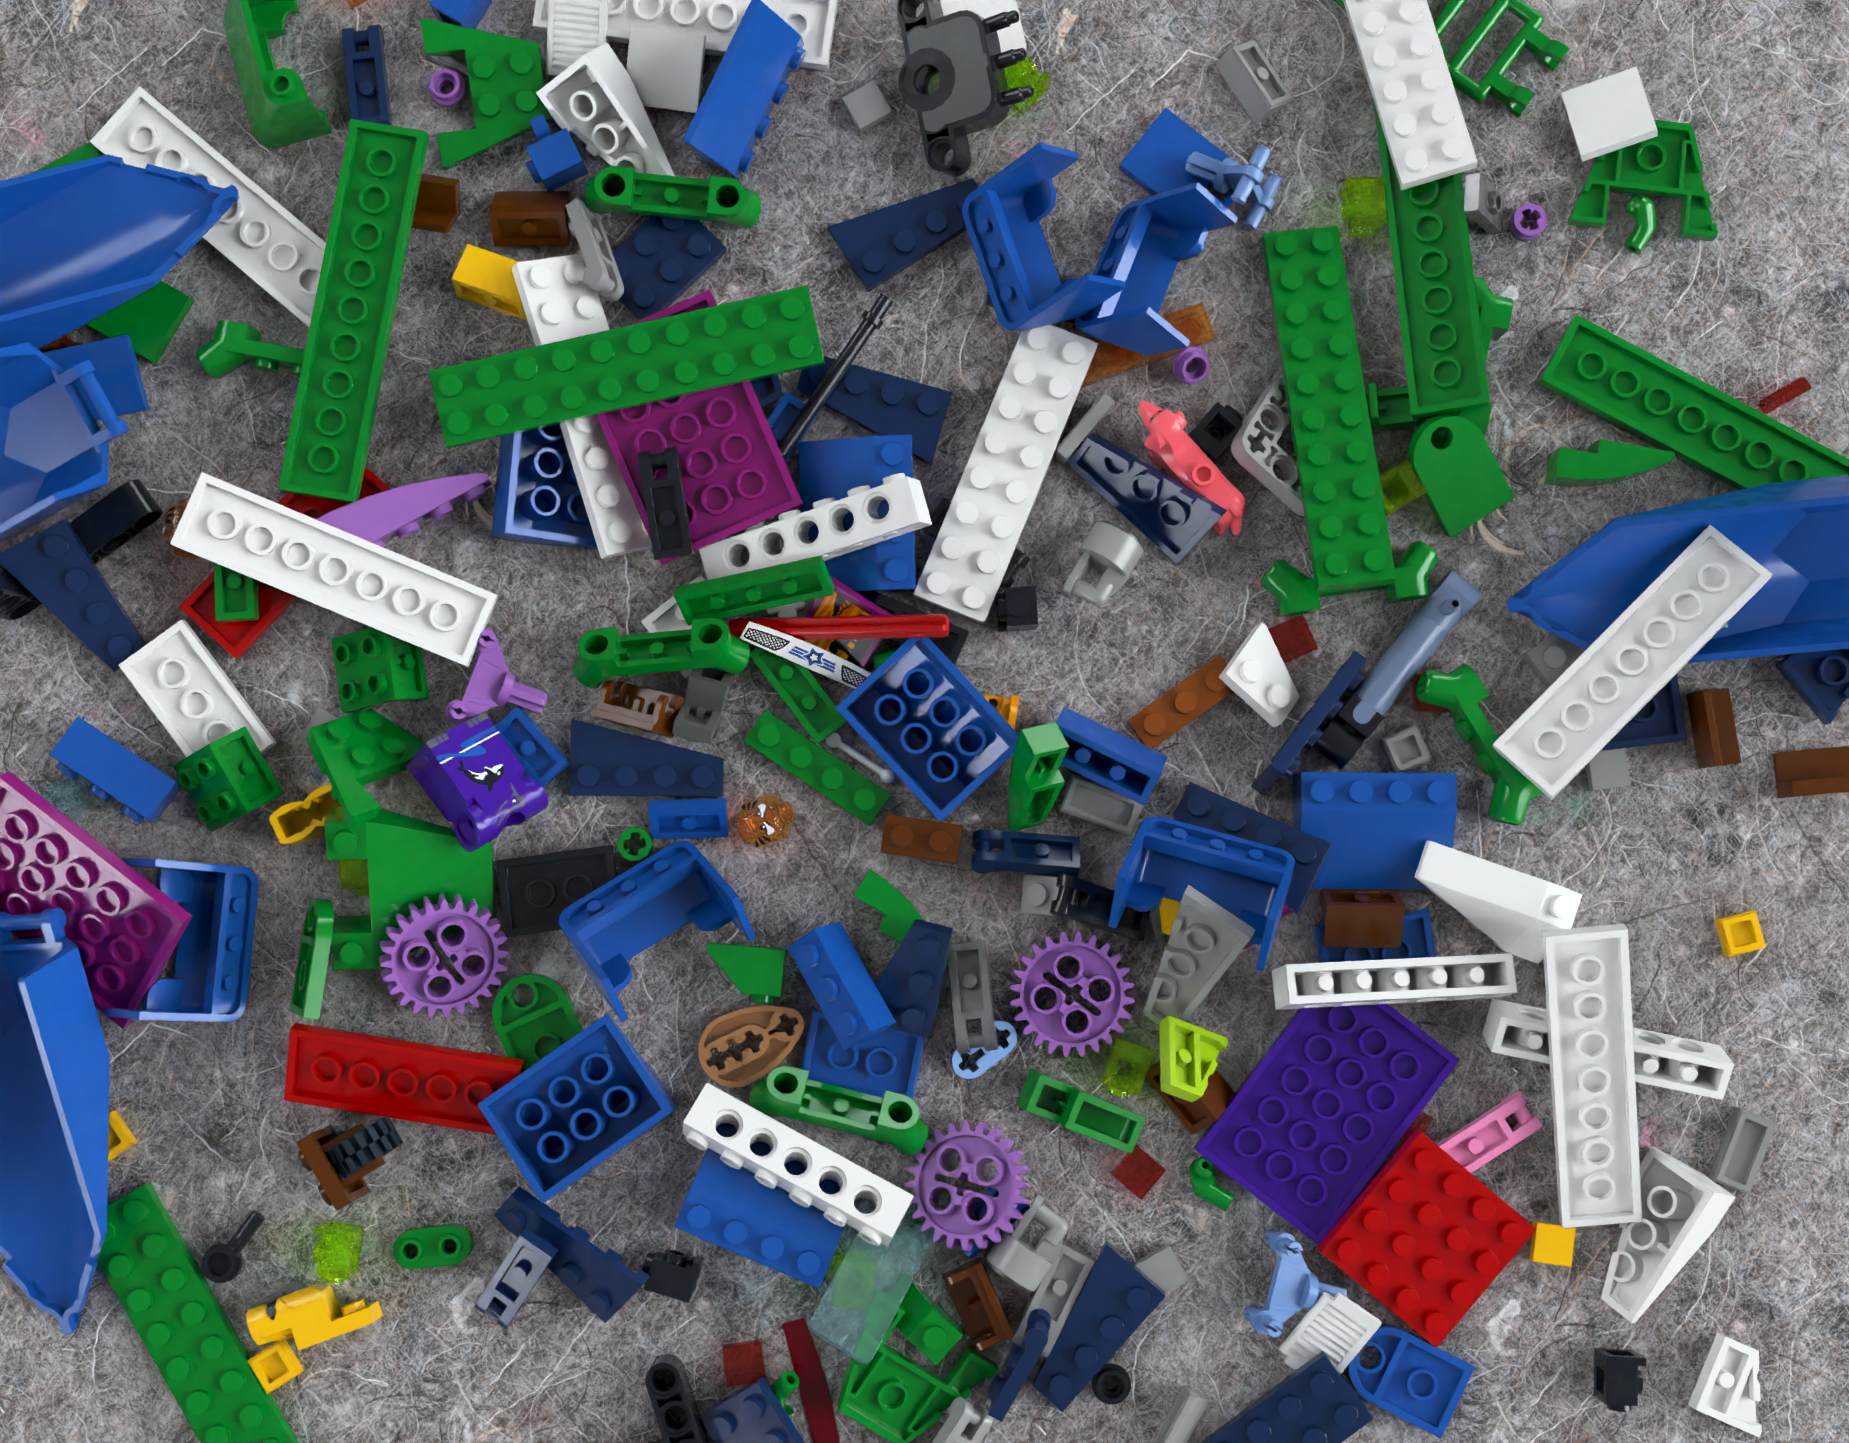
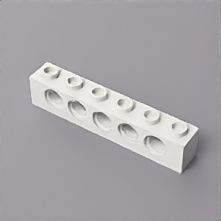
M905 473L894 474L882 480L884 485L872 489L868 485L853 488L847 492L848 497L837 501H835V498L816 501L812 504V510L803 513L800 510L784 512L778 515L779 521L768 525L766 522H761L747 528L745 533L734 537L732 535L702 548L699 551L707 580L821 555L823 560L826 561L930 526L932 522L920 480L906 477ZM886 499L889 504V511L884 518L880 519L877 512L878 506ZM848 512H851L854 518L853 525L846 531L843 527V518ZM816 524L819 530L818 537L811 543L808 532L810 527ZM782 536L784 547L777 554L774 544L776 539ZM747 547L750 557L747 564L743 565L741 553Z
M1512 953L1285 964L1272 970L1276 1010L1489 999L1517 993Z
M1492 998L1482 1032L1490 1051L1550 1064L1547 1009ZM1633 1027L1635 1082L1723 1100L1734 1063L1720 1045Z
M706 1083L683 1121L682 1134L687 1136L685 1139L692 1146L703 1151L708 1147L721 1155L720 1159L728 1166L738 1170L741 1167L755 1173L754 1178L764 1186L774 1189L777 1185L789 1192V1198L795 1203L809 1208L810 1205L824 1211L823 1216L828 1221L840 1227H844L845 1224L859 1231L858 1235L860 1238L874 1246H879L880 1243L887 1247L889 1246L914 1197L910 1193L709 1083ZM723 1123H729L735 1126L737 1133L731 1137H723L717 1133L716 1128ZM756 1142H764L770 1146L771 1152L766 1156H757L751 1151L750 1147ZM796 1160L804 1165L806 1171L800 1175H792L787 1172L784 1165L789 1161ZM826 1179L834 1180L839 1185L840 1191L836 1194H826L821 1190L819 1183ZM859 1198H866L873 1203L875 1210L868 1214L861 1213L855 1208L854 1201Z

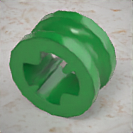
M630 827L620 834L617 846L622 857L637 862L643 861L650 856L653 851L654 842L651 834L645 829ZM635 833L641 834L639 839H645L646 842L645 848L638 850V855L630 854L632 849H626V840H632Z

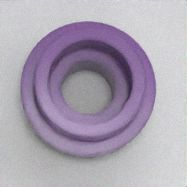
M441 69L436 71L430 78L428 91L435 103L443 107H452L464 99L466 83L457 71ZM446 85L454 86L452 92L448 94L442 93Z
M1188 346L1181 349L1173 360L1172 370L1174 376L1186 384L1203 380L1209 371V360L1205 351L1197 346ZM1192 359L1191 366L1186 369L1188 362Z

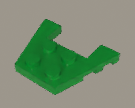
M420 19L424 50L427 57L465 53L476 128L437 133L443 170L451 169L470 157H476L487 152L486 150L504 141L508 142L533 130L529 120L543 114L547 123L550 122L549 111L536 94L537 91L545 86L538 43L430 19Z
M1654 120L1658 130L1657 137L1596 157L1568 218V225L1602 228L1606 224L1608 193L1612 191L1682 200L1679 238L1711 242L1718 237V229L1716 223L1713 224L1709 207L1712 204L1709 192H1705L1700 173L1703 167L1693 125Z
M372 708L311 727L306 737L322 775L327 774L332 785L330 793L334 802H340L344 811L342 819L348 828L376 818L381 808L378 802L364 789L363 785L408 770L406 766L425 744Z
M873 1289L870 1293L837 1406L841 1413L890 1442L911 1443L942 1418L941 1413L950 1407L954 1399L958 1397L967 1398L973 1393L971 1389L986 1377L988 1380L992 1378L999 1368L995 1362L967 1346L947 1377L942 1379L886 1345L884 1342L904 1315L905 1310L899 1303Z

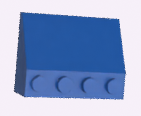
M751 0L683 138V141L698 160L735 179H738L741 172L746 174L755 158V153L752 152V149L758 138L762 140L765 138L771 126L772 119L768 116L774 104L781 105L789 89V84L785 82L792 69L797 71L800 68L806 54V50L803 49L804 42L802 36L761 0Z
M560 424L500 437L491 538L528 544L598 549Z
M878 435L798 442L800 497L803 505L800 506L801 513L812 510V504L816 501L826 498H835V501L846 498L848 497L847 492L853 488L868 485L872 489L884 485L882 480L894 474L905 473L906 477L913 478L912 435ZM886 499L878 506L877 512L880 519L884 518L889 511V504ZM848 512L843 518V527L846 531L853 525L854 518L851 512ZM816 524L812 525L808 532L811 543L818 537L819 530ZM914 531L824 561L830 576H833L857 593L915 591Z
M929 637L909 638L835 707L940 822L949 816L1014 754L1019 734Z
M1299 772L1293 774V827L1332 845L1312 889L1429 890L1414 876L1426 840L1453 848L1457 814L1456 773Z
M608 1013L477 1104L541 1203L556 1197L679 1110L658 1076Z
M723 1123L716 1129L717 1133L723 1137H731L737 1133L735 1126L729 1123ZM756 1142L750 1147L751 1151L757 1156H766L771 1152L770 1146L764 1142ZM708 1148L674 1227L820 1289L844 1227L837 1226L828 1221L823 1216L824 1211L813 1205L806 1208L795 1203L789 1198L790 1193L777 1185L774 1189L764 1186L754 1178L755 1173L741 1167L738 1170L728 1166L720 1159L721 1155ZM796 1160L789 1161L784 1165L787 1172L792 1175H800L806 1171L804 1165ZM826 1179L819 1183L821 1190L826 1194H836L840 1191L839 1185L834 1180Z

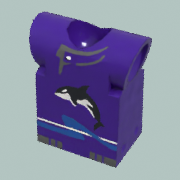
M485 712L427 741L406 766L448 822H453L456 838L461 847L468 852H473L497 838L503 827L518 825L545 810L549 804L545 790L534 779L524 775V767Z

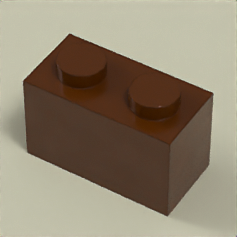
M886 814L880 853L957 864L963 825Z

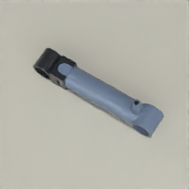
M1451 569L1434 587L1425 603L1353 693L1345 698L1343 701L1344 705L1335 717L1321 728L1323 733L1312 747L1339 769H1342L1358 752L1365 739H1368L1385 718L1383 715L1454 626L1476 604L1482 592Z

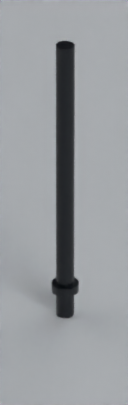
M880 294L871 309L863 312L861 315L863 321L779 442L778 446L785 461L875 329L879 330L882 327V318L893 304L892 300L887 296Z

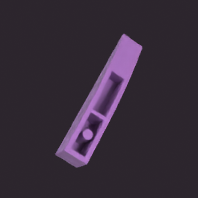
M486 472L418 482L362 498L333 510L316 520L386 548L384 544L386 541L396 536L402 540L415 534L420 530L418 524L432 517L433 521H438L450 515L454 511L452 506L466 499L467 503H471L480 499L488 493L486 488L492 485Z

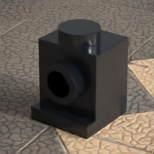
M1217 402L1188 436L1215 464L1231 446L1234 437L1243 424V418L1233 407L1229 405L1223 407ZM1212 429L1219 430L1222 434V439L1216 440L1209 434V431Z
M1036 586L1005 588L1003 594L996 595L998 632L1036 630L1038 626Z
M666 1249L664 1253L657 1252L656 1255L648 1252L642 1271L650 1275V1277L645 1282L644 1289L689 1303L693 1296L704 1258L697 1256L692 1263L686 1261L688 1256L679 1251Z
M1594 1348L1593 1396L1606 1404L1609 1410L1630 1412L1632 1406H1638V1394H1641L1643 1391V1377L1641 1371L1638 1370V1366H1646V1358L1634 1350Z

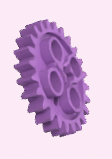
M441 893L438 898V904L432 905L426 896L423 898L424 908L419 910L412 903L408 905L411 913L408 918L398 913L395 915L399 928L387 926V935L392 940L380 942L382 951L387 953L378 957L380 966L386 968L381 972L384 982H390L387 986L390 995L399 993L397 998L401 1006L411 1001L412 1012L415 1014L425 1006L428 1018L433 1017L436 1009H441L444 1017L448 1018L453 1007H456L458 1012L463 1015L465 1014V1003L470 1002L474 1007L478 1008L477 996L479 994L489 998L492 996L488 987L489 983L501 985L502 982L496 972L507 971L505 961L500 959L509 955L507 947L501 945L507 941L504 931H497L501 927L498 919L493 918L489 920L491 913L487 907L477 912L478 905L475 899L472 898L463 906L460 894H456L452 903H447L444 894ZM449 925L460 926L459 931L452 936L441 934ZM426 930L433 932L445 954L451 957L454 967L464 978L462 982L456 981L444 959L438 956L435 946L424 934ZM416 946L426 947L425 952L421 956L410 957L407 955ZM470 955L480 956L479 961L474 965L465 966L462 964L464 959ZM437 976H443L447 978L446 981L438 987H432L428 985L429 982Z
M1062 931L1059 933V943L1056 944L1049 936H1045L1046 948L1042 950L1037 945L1032 944L1031 948L1035 956L1031 959L1021 955L1020 959L1026 965L1025 970L1013 969V973L1021 978L1020 983L1009 985V989L1019 992V997L1009 1001L1011 1006H1021L1022 1011L1014 1016L1015 1021L1027 1020L1028 1023L1023 1028L1022 1033L1026 1035L1035 1031L1037 1034L1033 1044L1036 1046L1046 1039L1048 1041L1047 1052L1050 1054L1056 1049L1057 1045L1061 1046L1064 1057H1068L1071 1047H1075L1079 1056L1084 1057L1085 1045H1090L1097 1053L1099 1052L1098 1040L1101 1038L1110 1045L1113 1043L1109 1034L1112 1029L1123 1033L1122 1026L1117 1022L1119 1017L1131 1019V1015L1123 1010L1124 1004L1135 1003V999L1125 996V990L1134 987V983L1123 981L1122 979L1130 969L1129 967L1117 968L1116 964L1122 955L1117 953L1109 957L1107 955L1110 948L1108 942L1096 948L1095 935H1091L1086 943H1082L1081 932L1076 931L1073 940L1068 941L1065 932ZM1064 956L1074 957L1078 964L1076 973L1068 978L1062 977L1057 970L1058 961ZM1049 972L1071 988L1078 984L1080 987L1077 993L1100 1010V1014L1098 1016L1093 1015L1074 1000H1070L1066 1004L1064 1002L1066 998L1065 993L1047 981L1043 974ZM1096 979H1104L1109 987L1107 996L1102 1000H1093L1088 992L1090 983ZM1043 987L1051 988L1055 994L1053 1005L1046 1009L1037 1007L1034 1002L1036 991ZM1080 1010L1086 1016L1084 1028L1077 1032L1068 1030L1066 1026L1067 1015L1072 1011Z
M964 1120L962 1130H960L956 1123L950 1122L948 1124V1135L943 1130L935 1129L937 1141L933 1142L927 1139L924 1144L927 1149L925 1154L920 1152L913 1154L920 1162L918 1167H907V1171L916 1175L915 1181L905 1183V1187L915 1190L911 1204L918 1205L919 1207L913 1213L912 1218L918 1220L926 1219L921 1227V1231L929 1233L935 1229L933 1241L941 1243L947 1237V1248L956 1249L959 1242H961L962 1250L971 1251L975 1241L979 1249H986L988 1244L987 1237L995 1243L1002 1242L999 1230L1002 1229L1012 1233L1014 1229L1009 1220L1011 1218L1023 1219V1215L1016 1209L1017 1205L1029 1204V1200L1020 1195L1021 1190L1031 1187L1030 1183L1021 1181L1020 1177L1029 1171V1167L1020 1166L1016 1163L1024 1155L1023 1152L1018 1150L1010 1152L1009 1150L1013 1146L1014 1140L1007 1137L1000 1141L1002 1130L993 1128L988 1134V1124L979 1122L976 1129H974L973 1122ZM958 1151L961 1156V1164L955 1171H952L948 1164L949 1158L953 1152ZM994 1161L998 1168L997 1174L993 1180L988 1182L984 1175V1169L989 1162ZM938 1174H944L994 1188L999 1191V1196L993 1197L938 1181L936 1177ZM947 1189L951 1195V1202L946 1209L942 1210L938 1200L941 1192ZM983 1199L987 1204V1213L982 1220H978L974 1214V1207L979 1200Z

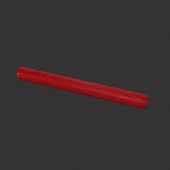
M945 614L739 618L729 621L730 633L739 637L748 622L751 621L801 640L946 637L949 634L950 627L949 619Z

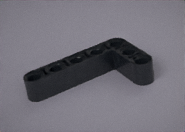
M136 479L126 482L72 520L70 525L95 564H98L157 521L163 511L142 482ZM0 564V618L16 620L27 615L42 603Z
M671 1354L659 1356L652 1363L645 1378L646 1388L663 1439L651 1443H709L705 1428L698 1418L700 1413L682 1361ZM659 1368L671 1370L675 1376V1382L667 1385L662 1384L656 1377V1370ZM672 1406L682 1407L686 1411L688 1419L683 1422L673 1421L668 1414V1409Z

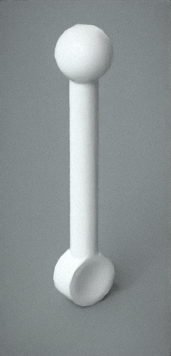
M834 733L826 739L829 747H838L880 775L883 783H891L894 780L895 774L891 769L881 768L842 742L839 734Z

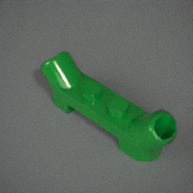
M610 166L602 169L597 176L591 177L585 189L587 205L597 214L620 212L730 223L747 229L757 223L761 213L759 194L744 188L738 180L730 177L710 175V180L637 173L634 168Z
M1475 277L1486 364L1490 340H1498L1508 331L1513 299L1494 295L1484 278ZM1490 402L1491 406L1447 414L1457 415L1472 421L1485 436L1493 403ZM1444 427L1437 428L1431 436V442L1435 447L1441 446L1447 438V432Z
M219 320L216 324L214 339L197 350L196 359L205 372L215 379H222L246 362L255 363V368L267 372L276 373L278 372V367L290 369L293 375L300 377L305 349L260 342L261 334L249 324Z
M1420 541L1412 542L1394 564L1396 580L1393 584L1316 591L1314 579H1309L1284 559L1276 560L1262 577L1261 584L1263 588L1277 597L1280 617L1313 614L1321 608L1320 597L1386 589L1388 604L1405 602L1430 596L1427 577L1439 560L1436 551Z
M718 618L692 620L691 629L620 636L617 627L590 630L580 638L577 646L579 655L575 658L573 669L576 679L582 685L589 688H597L609 677L702 668H715L734 676L747 667L750 658V648L747 641L730 633L728 625Z
M1464 663L1449 673L1433 669L1427 670L1419 677L1416 695L1419 701L1450 710L1456 720L1454 727L1458 735L1465 742H1469L1476 753L1474 755L1476 765L1485 775H1489L1493 781L1494 788L1488 816L1493 821L1517 826L1523 823L1528 802L1543 794V792L1492 747L1498 737L1477 704L1490 696L1480 678L1470 666Z
M791 1066L775 1068L769 1073L767 1079L756 1082L751 1090L750 1106L771 1118L783 1116L887 1142L906 1156L919 1152L928 1137V1126L919 1117L917 1103L912 1098L885 1090L884 1097L882 1098L808 1079L809 1071Z

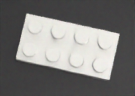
M185 620L178 621L118 665L186 757L246 726L261 754L277 743Z

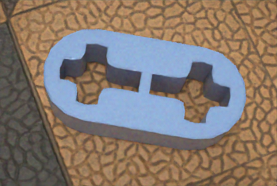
M1002 1019L995 1020V1027L998 1030L1008 1029L1010 1032L1006 1037L1008 1041L1007 1046L1002 1047L998 1044L997 1050L985 1051V1048L981 1047L984 1054L976 1059L978 1067L973 1071L969 1067L963 1070L959 1067L962 1058L956 1048L952 1055L954 1071L962 1078L974 1079L1010 1053L1016 1045L1017 1033L1009 1022ZM972 1048V1049H971V1053H968V1054L971 1055V1054L975 1053L977 1050H979L980 1048Z

